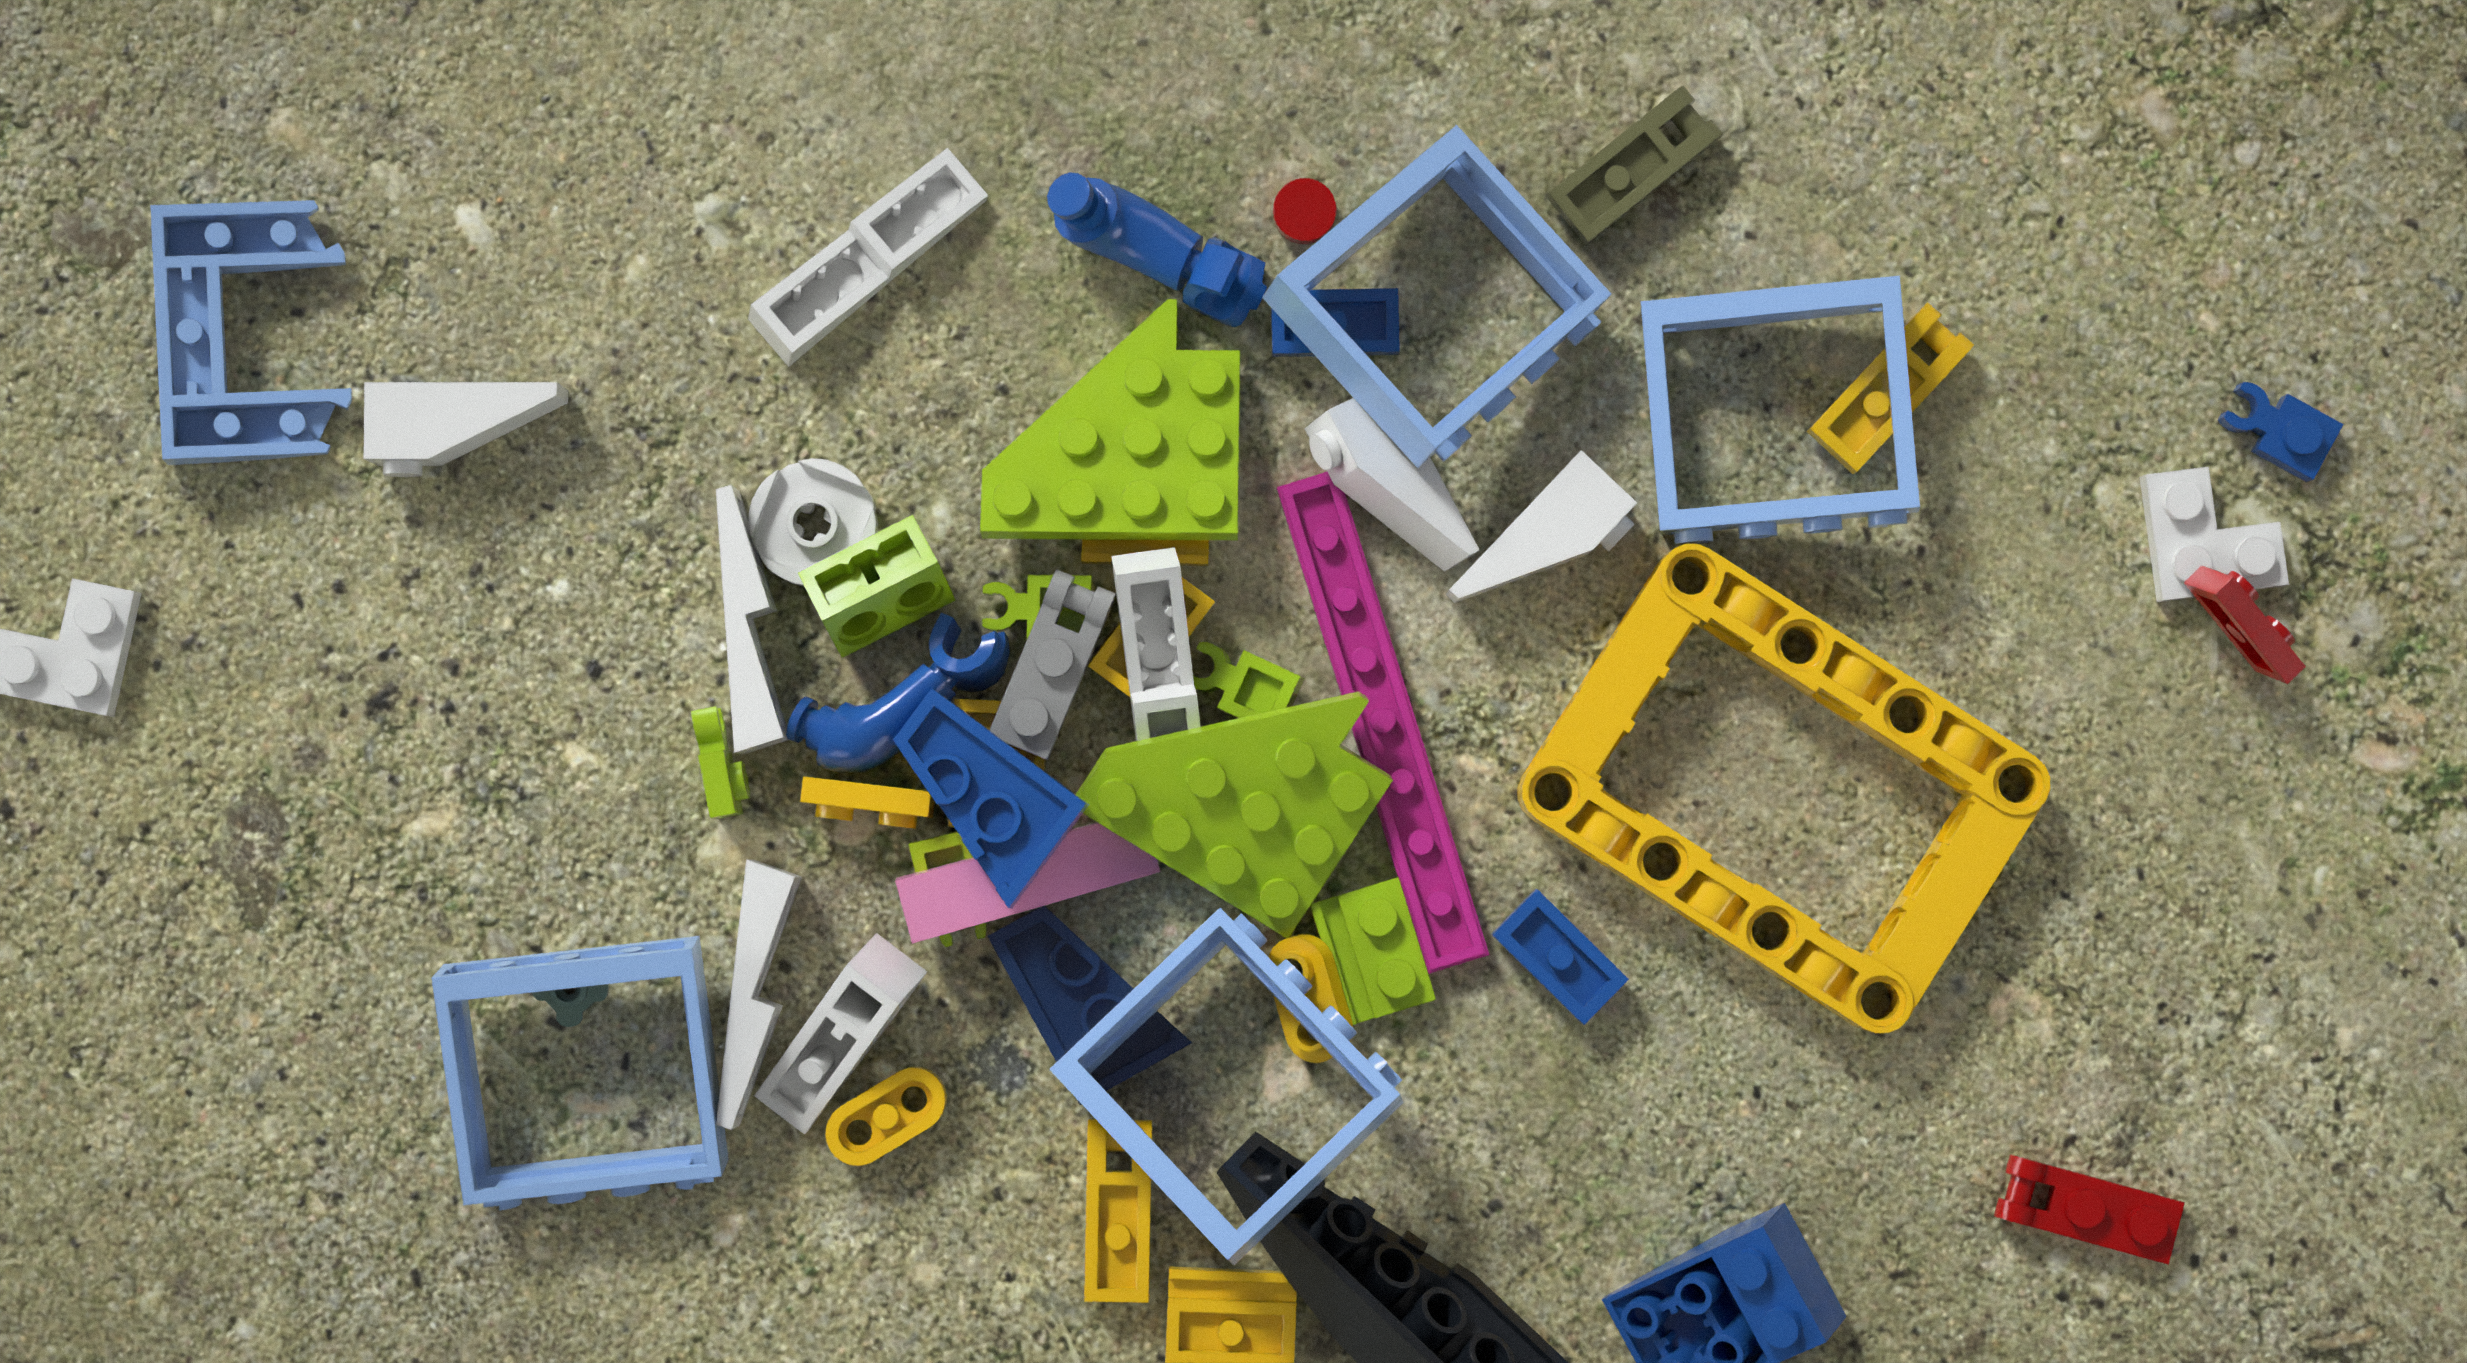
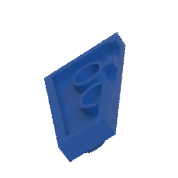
M933 688L930 689L893 739L936 804L941 807L955 827L971 855L979 862L1006 906L1012 909L1089 804Z

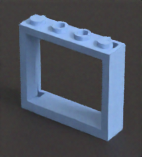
M1456 125L1275 277L1262 298L1411 462L1419 468L1435 453L1443 462L1455 453L1472 436L1465 427L1479 414L1487 423L1496 417L1516 398L1509 388L1524 376L1533 384L1560 359L1553 350L1566 338L1576 346L1601 323L1594 313L1612 294ZM1444 179L1565 312L1432 427L1309 291L1438 182Z
M1900 276L1641 301L1659 527L1662 535L1674 534L1675 545L1713 542V531L1738 529L1739 539L1778 536L1777 525L1803 523V533L1806 534L1834 532L1842 530L1841 519L1861 517L1868 518L1869 528L1888 527V525L1907 524L1906 513L1919 512L1920 501ZM1882 312L1898 490L1678 509L1664 333Z
M1219 908L1049 1070L1231 1264L1235 1265L1404 1102L1401 1094L1395 1089L1402 1079L1377 1052L1366 1059L1353 1046L1350 1040L1357 1032L1347 1020L1331 1005L1321 1012L1305 996L1312 988V985L1287 959L1278 966L1270 960L1260 949L1268 940L1242 913L1233 921ZM1225 945L1373 1098L1237 1230L1090 1075Z
M700 936L443 964L431 979L463 1205L483 1203L484 1208L499 1206L501 1211L521 1205L522 1199L547 1196L548 1203L564 1204L585 1198L588 1191L611 1189L613 1196L627 1197L649 1191L650 1184L675 1182L676 1188L688 1190L693 1189L695 1184L714 1182L713 1177H722L729 1158L725 1128L716 1125L720 1089ZM681 976L702 1144L491 1167L468 1000Z

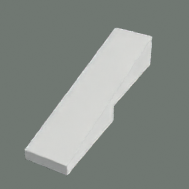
M946 148L850 222L848 231L753 302L750 306L748 320L788 367L791 366L987 200L988 194L953 153Z
M728 485L716 489L733 744L734 753L743 755L790 739L786 736L787 725L753 620L754 618L776 612L777 609L760 555L754 547L740 491L734 486Z
M1175 547L1111 556L1136 741L1201 727L1197 693L1193 680L1181 567Z
M746 859L716 1121V1125L730 1130L741 1124L783 1005L761 998L759 995L802 876L757 860Z

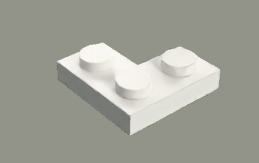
M2209 467L2146 474L2139 477L2157 602L2194 598V595L2185 586L2184 582L2201 565L2224 574L2235 571L2243 576L2256 590L2289 585L2281 523L2273 522L2217 529Z
M72 578L58 640L0 629V694L114 717L142 593Z

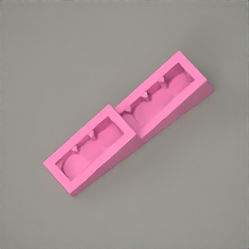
M1093 823L1069 831L1012 909L1006 906L995 890L996 887L974 857L898 877L895 882L913 944L1160 872V868L1155 857L1101 824Z

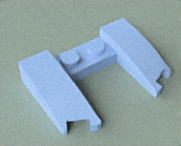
M315 201L150 205L162 459L168 465L328 454L331 446L320 441L335 406L346 410L349 409L353 400L351 388L228 393L222 274L346 265V256L340 244L337 243L326 249L308 217L319 211Z

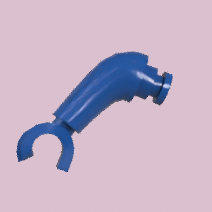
M1070 172L1058 177L1049 187L1047 201L1048 206L1054 213L1055 226L1060 235L1072 244L1132 268L1176 291H1180L1186 284L1183 290V302L1195 311L1222 324L1235 328L1243 323L1250 309L1257 310L1267 289L1262 283L1265 262L1215 237L1207 240L1201 252L1203 245L1202 235L1149 201L1116 185L1108 184L1102 179L1085 178L1079 173Z
M941 612L929 639L930 656L934 661L930 667L921 664L902 682L871 704L855 706L845 702L837 710L826 705L818 710V702L816 700L804 697L791 714L786 736L797 743L805 738L806 747L817 752L816 760L818 766L839 773L867 772L886 763L900 752L893 739L931 688L952 701L956 696L952 690L954 687L967 692L984 691L996 684L1005 673L1010 654L1009 638L1004 631L998 633L995 630L981 636L980 646L971 656L962 659L952 658L953 647L962 630L953 617Z

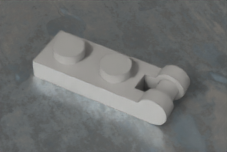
M1058 569L1050 581L1041 608L990 727V731L1007 744L1046 760H1049L1116 597V593L1099 586L1094 592L1073 583L1075 576ZM1063 607L1085 615L1079 633L1057 625Z

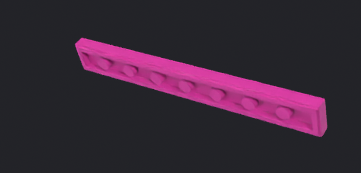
M1328 472L1276 488L1340 695L1359 691L1367 696L1369 700L1351 730L1359 756L1388 773L1393 779L1376 805V810L1397 877H1399L1428 974L1488 956L1489 951L1346 495L1334 485Z

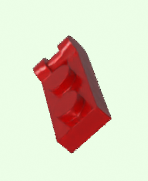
M2009 1155L2005 1173L2011 1174L2005 1199L1998 1197L1994 1217L2169 1265L2185 1202L2020 1156ZM2036 1182L2050 1185L2044 1209L2030 1206Z

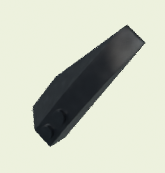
M1255 1131L1219 1168L1217 1174L1247 1221L1305 1163ZM1325 1179L1260 1240L1290 1285L1332 1337L1356 1363H1569L1478 1276L1459 1263L1452 1269L1425 1252L1428 1243L1408 1230L1402 1236L1398 1235L1372 1218L1376 1209L1356 1196H1353L1351 1199L1338 1196L1325 1187Z

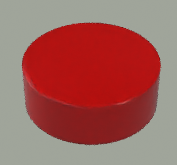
M1300 178L1290 181L1278 192L1273 205V219L1277 230L1287 240L1296 244H1313L1327 234L1334 225L1336 202L1331 191L1323 183L1310 178Z

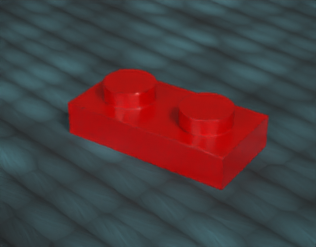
M2201 565L2184 582L2185 586L2256 672L2289 684L2306 667L2291 649V646L2295 643L2293 635L2278 620L2269 615L2265 616L2254 603L2259 598L2258 592L2239 573L2230 571L2228 574H2224Z

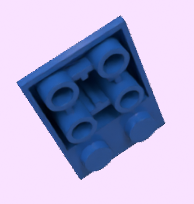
M1785 1203L1728 1228L1606 1295L1602 1299L1636 1363H1780L1826 1343L1847 1317Z

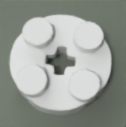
M810 458L798 461L799 463L790 464L782 470H777L769 475L757 489L749 510L748 524L750 534L760 558L774 574L799 586L804 585L798 572L878 532L875 501L860 479L844 466L824 459ZM815 506H821L826 509L824 519L831 524L826 535L818 533L813 541L803 539L804 528L796 523L800 512L811 514Z

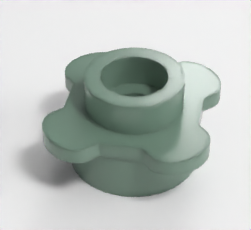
M609 984L577 987L572 995L567 994L565 989L532 992L535 999L546 1001L555 1010L556 1020L560 1025L573 1027L581 1023L585 1010L590 1008L595 1002L606 999L609 993Z

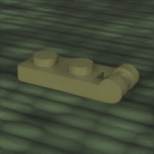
M1684 86L1671 93L1548 193L1546 198L1586 246L1724 135L1712 120L1705 122L1692 106L1695 99ZM1671 121L1686 138L1676 147L1660 131Z

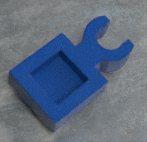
M2242 382L2236 385L2233 392L2249 402L2251 407L2250 414L2247 418H2241L2233 412L2226 411L2221 413L2218 422L2225 429L2234 433L2248 431L2259 435V438L2251 452L2305 482L2314 480L2344 424L2290 394L2280 397L2276 407L2270 405L2265 391L2258 385L2250 382Z

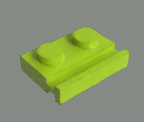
M1399 877L1314 902L1310 905L1319 937L1326 943L1333 954L1353 1025L1436 1000Z

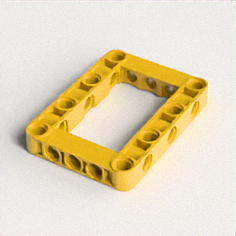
M1683 544L1668 552L1655 566L1521 776L1517 787V800L1522 811L1532 821L1849 1024L1873 1033H1890L1901 1028L1909 1019L2032 821L2046 802L2051 788L2050 775L2046 766L2027 750L1713 550L1700 544ZM1689 561L1701 569L1704 583L1698 594L1687 595L1675 587L1672 580V571L1678 562ZM1695 626L1708 632L1962 795L1863 953L1838 941L1823 931L1820 923L1759 884L1750 883L1727 870L1711 858L1712 854L1648 813H1640L1616 799L1603 789L1604 785L1599 783L1600 773L1622 738L1629 734L1636 723L1634 719L1658 682L1665 678L1670 670L1668 666ZM1788 629L1801 631L1809 639L1811 652L1803 664L1790 662L1782 653L1781 639ZM1897 698L1911 701L1917 709L1918 721L1915 728L1909 733L1898 731L1891 723L1889 711L1892 703ZM2009 766L2019 770L2025 779L2024 794L2016 802L2008 801L2003 797L1998 785L2001 773ZM1546 774L1560 777L1568 789V797L1565 804L1556 811L1542 808L1537 803L1534 795L1537 781ZM1656 843L1666 845L1672 850L1675 857L1673 872L1662 880L1651 878L1643 866V857L1646 850ZM1766 912L1774 914L1780 920L1783 930L1780 941L1770 949L1761 948L1752 936V927L1755 920ZM1880 982L1888 989L1890 1005L1882 1016L1870 1018L1862 1008L1861 997L1869 985Z

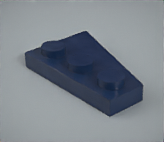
M1045 906L1035 909L987 936L1056 1062L1134 989ZM1156 1011L1090 1075L1107 1091L1192 1044V1042L1161 1013Z

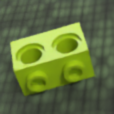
M913 515L798 572L841 658L956 601L943 571Z

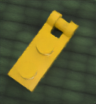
M1928 302L1904 326L1912 412L1974 346L1961 332L1955 336L1938 320L1941 314ZM1920 338L1938 354L1929 366L1911 350ZM1885 348L1806 431L1852 474H1855L1893 434Z
M1088 1119L1084 1302L1149 1303L1151 1178L1133 1158L1132 1171L1107 1170V1151H1126L1096 1119ZM1134 1120L1152 1140V1120Z

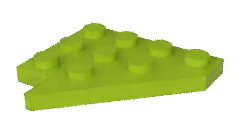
M1167 299L982 469L980 533L982 539L1238 541L1240 350H1177L1178 301L1177 299Z
M1358 691L1105 748L1076 795L1089 804L1083 812L1084 815L1278 934L1289 938L1393 779L1385 771L1341 745L1369 702L1367 696Z

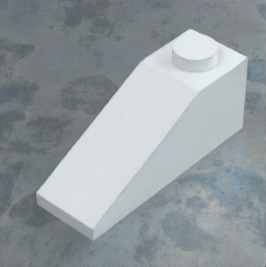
M364 382V459L377 466H383V475L422 476V466H442L567 404L568 390L557 382Z
M1354 398L1327 410L1304 428L1310 438L1309 446L1313 458L1322 469L1327 470L1334 485L1440 569L1446 571L1479 551L1474 538L1431 458L1417 468Z
M1581 450L1449 589L1446 595L1454 603L1588 555L1599 543L1609 552L1634 525L1626 514L1637 502Z
M876 933L845 966L754 1096L805 1135L903 1007L927 971Z

